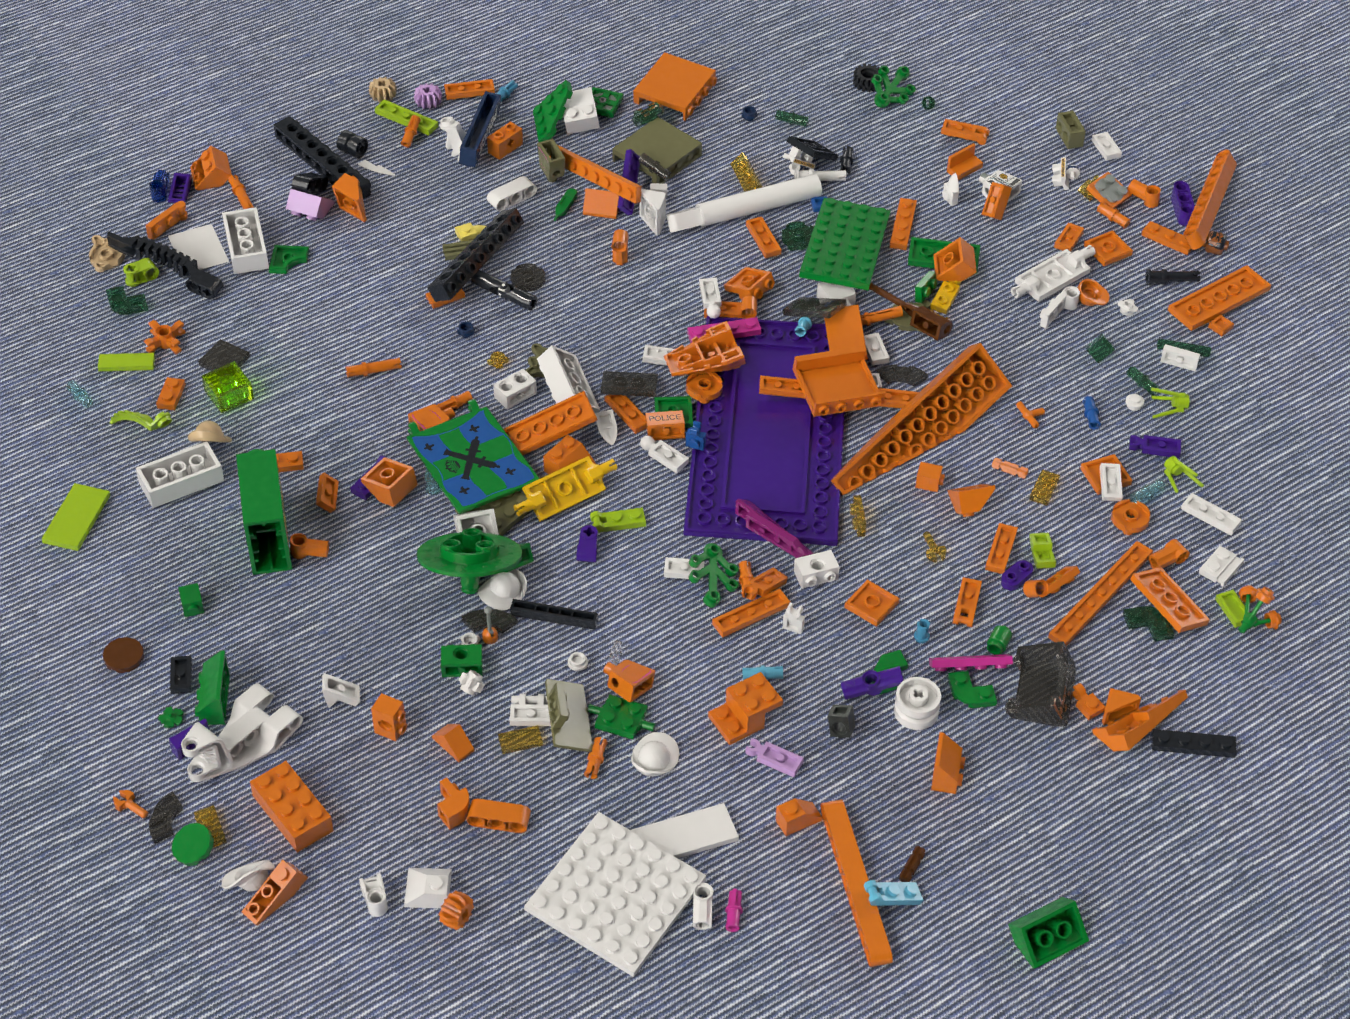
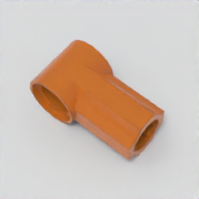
M1133 179L1127 189L1134 196L1144 200L1146 207H1158L1161 189L1156 185L1147 186Z
M623 229L616 230L612 239L613 262L616 265H623L628 262L629 234Z
M301 533L293 534L290 537L291 556L295 559H302L306 556L327 558L329 541L307 539Z
M1172 539L1163 549L1149 555L1148 560L1152 569L1158 567L1165 568L1173 563L1182 564L1187 560L1190 552L1177 539Z

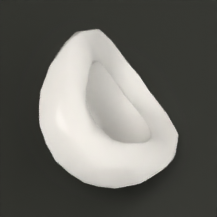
M516 569L498 573L488 579L478 589V595L488 606L497 610H508L513 599L522 600L527 590L526 577L523 572Z
M653 732L644 736L634 747L631 761L637 771L645 776L663 775L674 769L678 763L679 748L677 742L666 733Z
M269 860L243 865L224 876L221 884L222 888L228 889L239 886L246 891H257L268 878V870H274L275 866Z

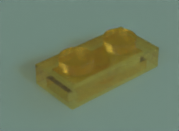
M1042 469L1029 500L1047 506L1059 482L1060 475Z
M861 495L853 496V503L849 505L850 515L854 516L852 518L853 530L856 529L857 537H865L866 520Z
M214 805L193 812L196 823L206 826L210 830L211 835H213V847L227 843Z

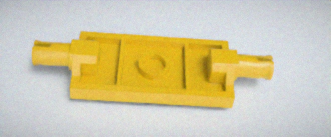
M589 456L524 486L522 490L527 500L513 506L514 511L518 510L516 514L521 516L528 511L534 510L539 522L605 491L606 487L602 478L604 475L617 470V464L612 465L615 461L610 459L600 465H595Z

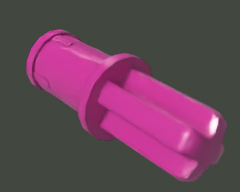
M735 888L729 892L728 906L725 909L727 913L725 928L730 932L739 931L740 915L743 912L741 907L742 892Z

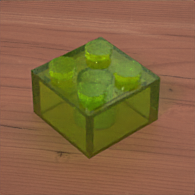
M235 361L202 375L204 391L220 413L254 399L252 383Z

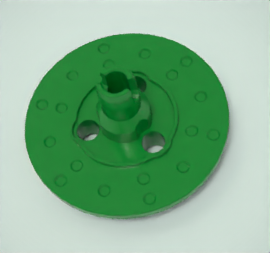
M468 528L459 533L432 538L423 543L417 550V560L421 566L441 575L460 577L461 591L466 594L478 592L480 577L507 571L515 567L522 559V549L518 543L501 535L484 533L477 528Z

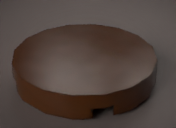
M129 637L117 638L111 641L103 651L104 664L109 670H116L117 673H126L136 669L144 659V650L141 643Z

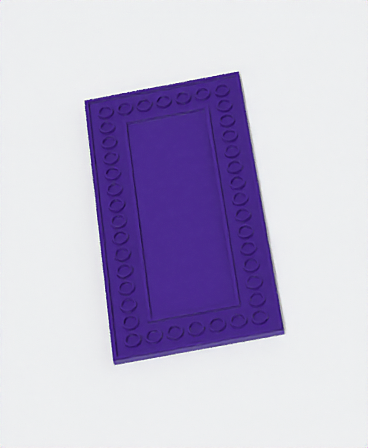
M707 316L706 325L742 320L744 318L718 317L713 319ZM758 319L761 335L735 338L737 346H740L744 354L746 364L741 365L737 369L714 372L722 379L723 389L721 395L714 400H710L707 404H702L699 400L697 401L695 421L701 422V432L706 433V446L703 451L692 448L683 535L767 541L746 528V520L735 514L736 500L743 499L751 501L787 532L798 538L802 544L837 546L840 490L836 489L831 480L842 469L845 412L814 417L804 398L759 394L760 375L796 379L792 370L795 356L829 351L825 324L812 323L811 328L806 331V334L799 337L795 334L798 322Z

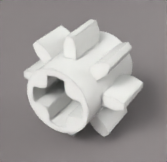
M470 670L467 674L463 672L458 680L462 684L460 689L470 695H474L475 692L481 693L485 686L482 681L483 676L473 670Z

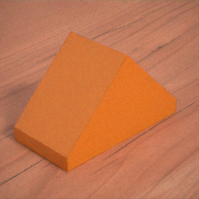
M1110 688L1102 719L1103 725L1108 724L1107 722L1111 720L1115 721L1122 718L1125 714L1138 709L1141 697Z
M447 724L432 735V739L457 762L462 761L475 751L460 724Z

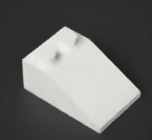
M591 87L573 91L571 99H567L564 105L566 110L563 116L567 135L600 128Z

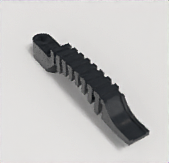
M111 232L107 233L108 246L125 255L133 257L136 254V260L138 261L144 255L145 258L151 259L153 257V262L155 263L161 258L160 264L165 265L168 262L167 267L170 269L174 266L173 271L176 273L179 271L180 277L188 276V280L185 283L186 287L195 294L207 299H213L224 287L221 279L199 270L197 260L193 259L191 261L190 256H184L182 252L177 253V250L174 248L171 250L170 246H163L160 242L155 243V240H148V237L145 236L143 238L138 235L122 237Z

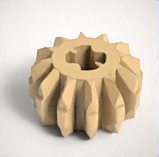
M379 77V79H373V82H370L369 95L373 98V101L378 100L379 103L384 99L392 101V98L396 97V85L391 78Z

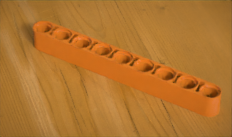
M1228 149L1216 155L1183 233L1192 250L1198 249L1205 244L1236 169L1237 163Z
M842 799L821 803L823 821L869 967L890 964L893 962L892 951L878 907L870 904V895L864 888V883L869 881L845 804Z

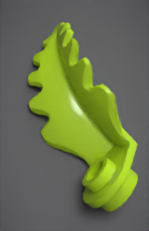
M128 410L114 413V417H111L110 420L111 425L121 420L135 421L150 431L158 428L162 429L172 422L169 412H160L153 421L147 414Z

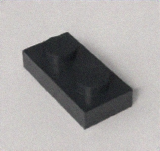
M191 655L171 657V694L192 692Z

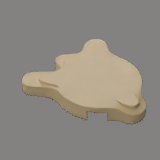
M100 235L92 237L93 247L89 252V259L97 272H104L115 268L123 262L125 254L108 246L107 238H102Z

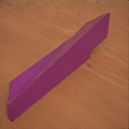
M736 500L735 514L746 520V528L795 558L814 554L798 538L787 532L751 501Z

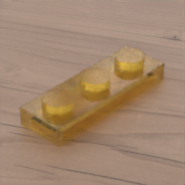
M744 153L739 154L730 164L744 192L761 188L762 185L749 159Z

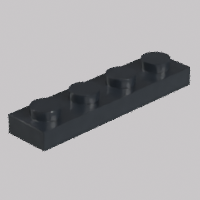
M1152 729V751L1235 758L1237 754L1236 736Z

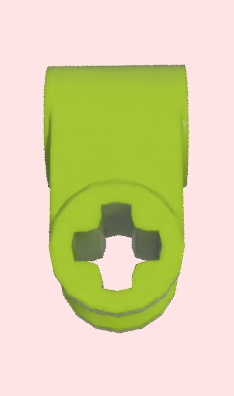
M143 258L126 264L123 267V272L126 274L125 283L130 287L154 280L159 275V269L150 258Z

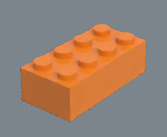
M287 761L250 781L253 797L297 853L334 831L332 818Z

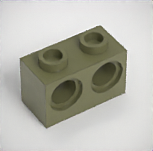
M1072 110L1058 113L1055 129L1067 149L1083 147L1086 131L1075 112Z

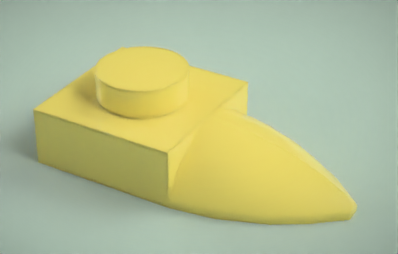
M470 222L455 227V233L461 242L475 239L486 226L472 225Z

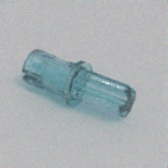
M72 380L67 383L68 386L66 388L73 394V398L76 401H79L85 408L93 405V401L87 395V391L81 388L76 381Z

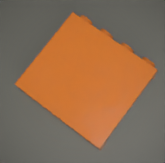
M664 52L633 90L634 103L640 105L644 99L682 112L683 121H686L693 114L694 109L701 104L702 99L708 95L709 90L716 85V70Z
M864 346L795 356L792 370L814 417L883 406L886 392H880L864 359L866 353Z

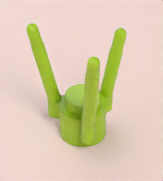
M1151 388V391L1173 395L1172 397L1152 396L1151 398L1169 400L1172 407L1176 408L1155 414L1152 418L1155 419L1177 412H1184V409L1189 407L1190 399L1188 394Z
M1172 456L1165 461L1164 467L1166 470H1164V473L1167 475L1175 493L1179 491L1172 475L1178 476L1182 472L1200 487H1204V484L1196 478L1198 474L1179 461L1176 456Z

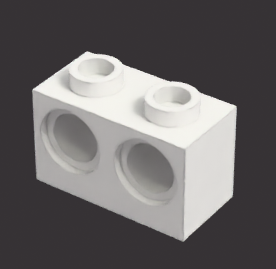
M524 369L494 384V398L507 410L537 394L536 380Z

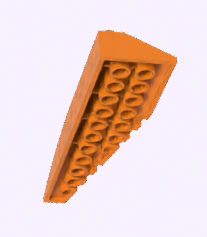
M981 343L969 346L891 418L833 477L831 482L836 489L840 490L841 495H845L864 483L877 478L879 475L964 432L1012 387V384Z

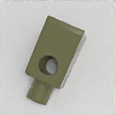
M554 139L537 143L540 168L549 182H555L557 178L564 176L565 157Z

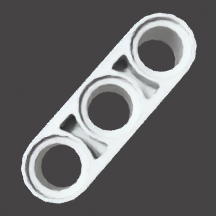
M522 176L490 191L487 201L497 211L501 212L533 197L537 192V187L526 176Z

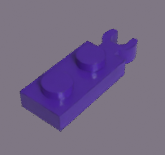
M1136 435L1130 436V450L1142 449L1143 454L1166 457L1176 456V458H1180V439L1144 435L1142 439Z

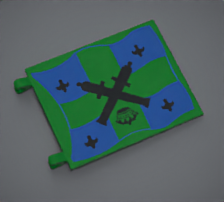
M475 399L468 401L470 413L423 431H419L415 422L408 423V433L410 436L406 437V440L459 515L520 491L524 486L540 479L487 406L479 408Z

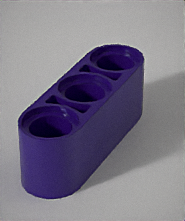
M1176 181L1173 185L1171 200L1177 222L1182 226H1187L1195 205L1188 183Z

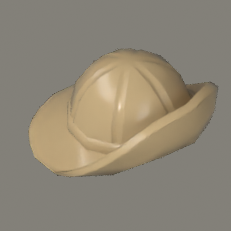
M214 421L201 422L195 431L188 435V440L191 442H232V439L225 436L221 427Z

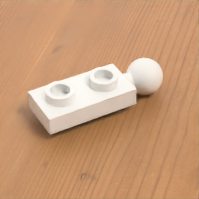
M717 277L699 279L704 309L707 308V315L710 318H718L721 314V297Z
M642 437L640 445L644 450H648V455L673 472L678 473L689 464L687 456L662 440L655 444L653 437Z

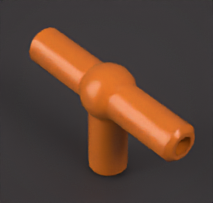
M1021 401L1017 402L1016 407L1022 413L1023 418L1034 429L1038 428L1039 423L1034 417L1044 415V408L1028 410Z

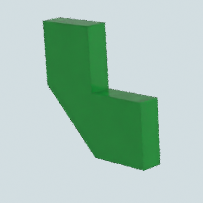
M901 650L881 655L874 671L879 672L898 666L903 671L908 669V664ZM897 686L884 689L880 694L897 690Z

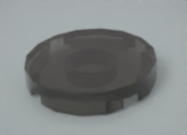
M521 264L514 271H511L510 281L513 286L526 292L535 291L544 285L545 272L535 264Z

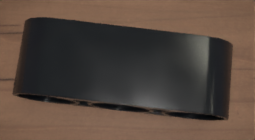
M312 172L296 174L292 179L291 186L294 190L308 194L323 192L327 189L328 177Z

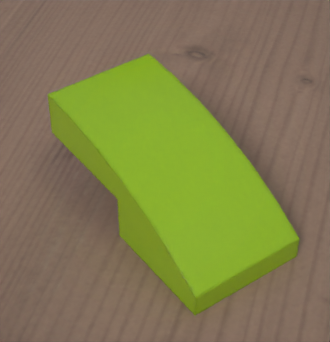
M1030 533L1029 539L1036 569L1055 568L1056 560L1052 551V541L1049 533Z

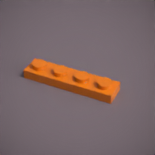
M900 198L889 248L907 250L917 200Z
M777 589L712 619V625L723 638L786 609L790 600L781 589Z

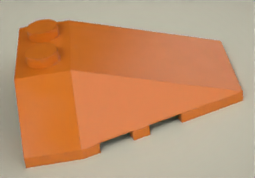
M725 321L705 330L706 334L700 338L695 336L687 346L681 345L663 356L671 375L681 376L729 371L746 364L744 354L740 346H737L728 322Z

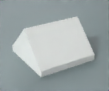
M641 189V202H639L640 217L658 236L666 220V193Z

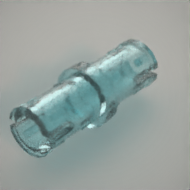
M1158 479L1149 485H1143L1141 489L1129 495L1131 497L1130 501L1137 503V501L1142 502L1145 499L1153 498L1155 494L1165 490V487H1163L1165 483L1163 480Z

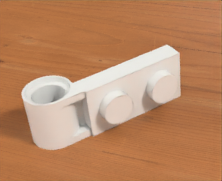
M1068 286L1055 299L1052 298L1049 306L1040 313V326L1046 329L1064 308L1067 310L1076 309L1080 295L1079 289L1074 286Z

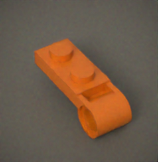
M753 296L743 297L742 302L721 301V314L719 317L755 318L758 301ZM707 308L704 309V318L708 316Z
M1067 566L1046 581L1043 579L1028 580L1024 583L1023 592L1029 598L1045 597L1049 593H1056L1061 590L1062 585L1074 581V577L1080 571L1077 566Z

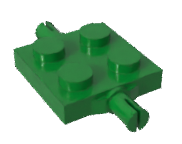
M609 694L605 704L601 707L589 704L587 708L588 712L598 715L595 721V729L632 740L642 728L652 732L655 729L656 723L644 720L648 706L634 701L630 703L624 698Z

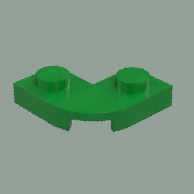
M968 671L948 673V682L955 700L958 699L968 704V708L996 706L997 699L993 685L972 687Z

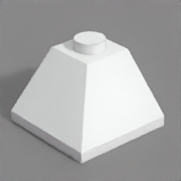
M494 509L453 515L457 533L468 528H477L484 533L499 535Z
M408 868L404 907L441 908L444 899H447L450 894L452 869Z

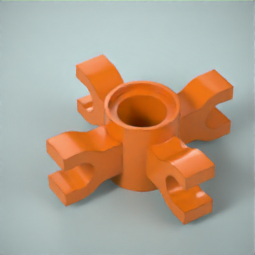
M155 320L148 323L152 328L150 333L155 335L153 338L144 340V343L148 346L146 347L148 353L155 352L158 347L162 349L170 348L175 354L182 351L178 346L180 341L175 337L186 333L181 328L184 326L183 322L178 320L172 327L168 325L160 326Z

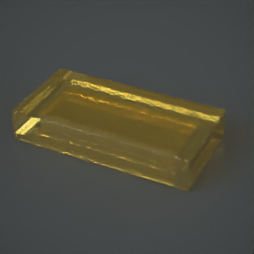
M538 725L498 734L502 754L543 746Z

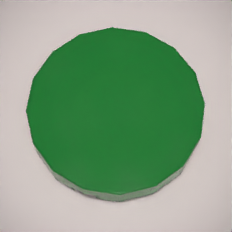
M190 823L182 827L176 833L172 842L173 856L177 861L187 866L199 864L202 859L205 860L210 855L213 849V835H211L210 830L206 826L199 823Z

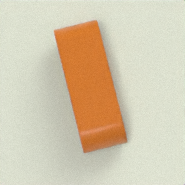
M473 799L466 821L474 827L524 833L528 827L531 810L527 806L520 804Z

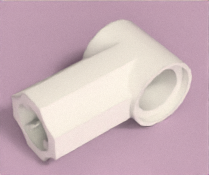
M699 883L694 887L693 927L698 930L712 928L713 888L708 883ZM699 895H705L707 897L701 898L699 897Z

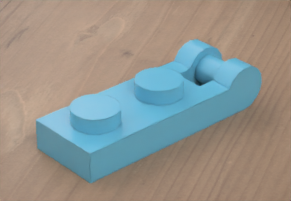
M869 880L864 883L865 891L870 895L869 901L872 906L920 905L923 901L916 882H876L875 880Z

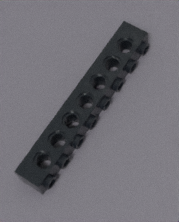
M288 116L273 124L275 137L316 172L328 177V182L332 185L344 173H347L359 180L363 199L371 195L370 181L364 178L358 170L352 168L347 161L341 159L327 145L323 144L318 137L312 135L307 128L300 125L297 120Z
M517 208L502 210L427 287L435 302L451 300L521 227L524 221Z

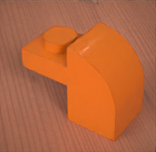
M446 777L440 781L441 794L445 799L437 804L438 816L451 830L467 819L470 801L466 787L459 790L458 786L455 783H451Z

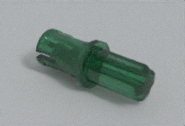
M777 110L775 115L776 120L804 127L807 126L809 119L808 116Z
M1130 367L1127 370L1126 374L1137 383V386L1144 388L1151 396H1154V391H1151L1152 387L1160 388L1148 378L1147 374L1144 375L1135 367Z

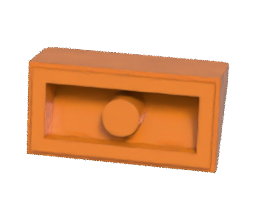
M992 182L981 215L1002 220L1012 188Z

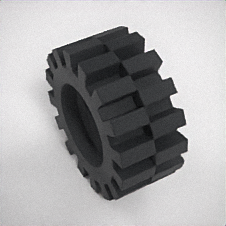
M863 64V66L859 65L858 68L856 67L853 76L854 86L858 90L862 89L863 92L865 90L867 92H870V90L876 91L871 79L875 74L880 75L878 73L880 67L876 68L877 65L871 66V64H868V66Z

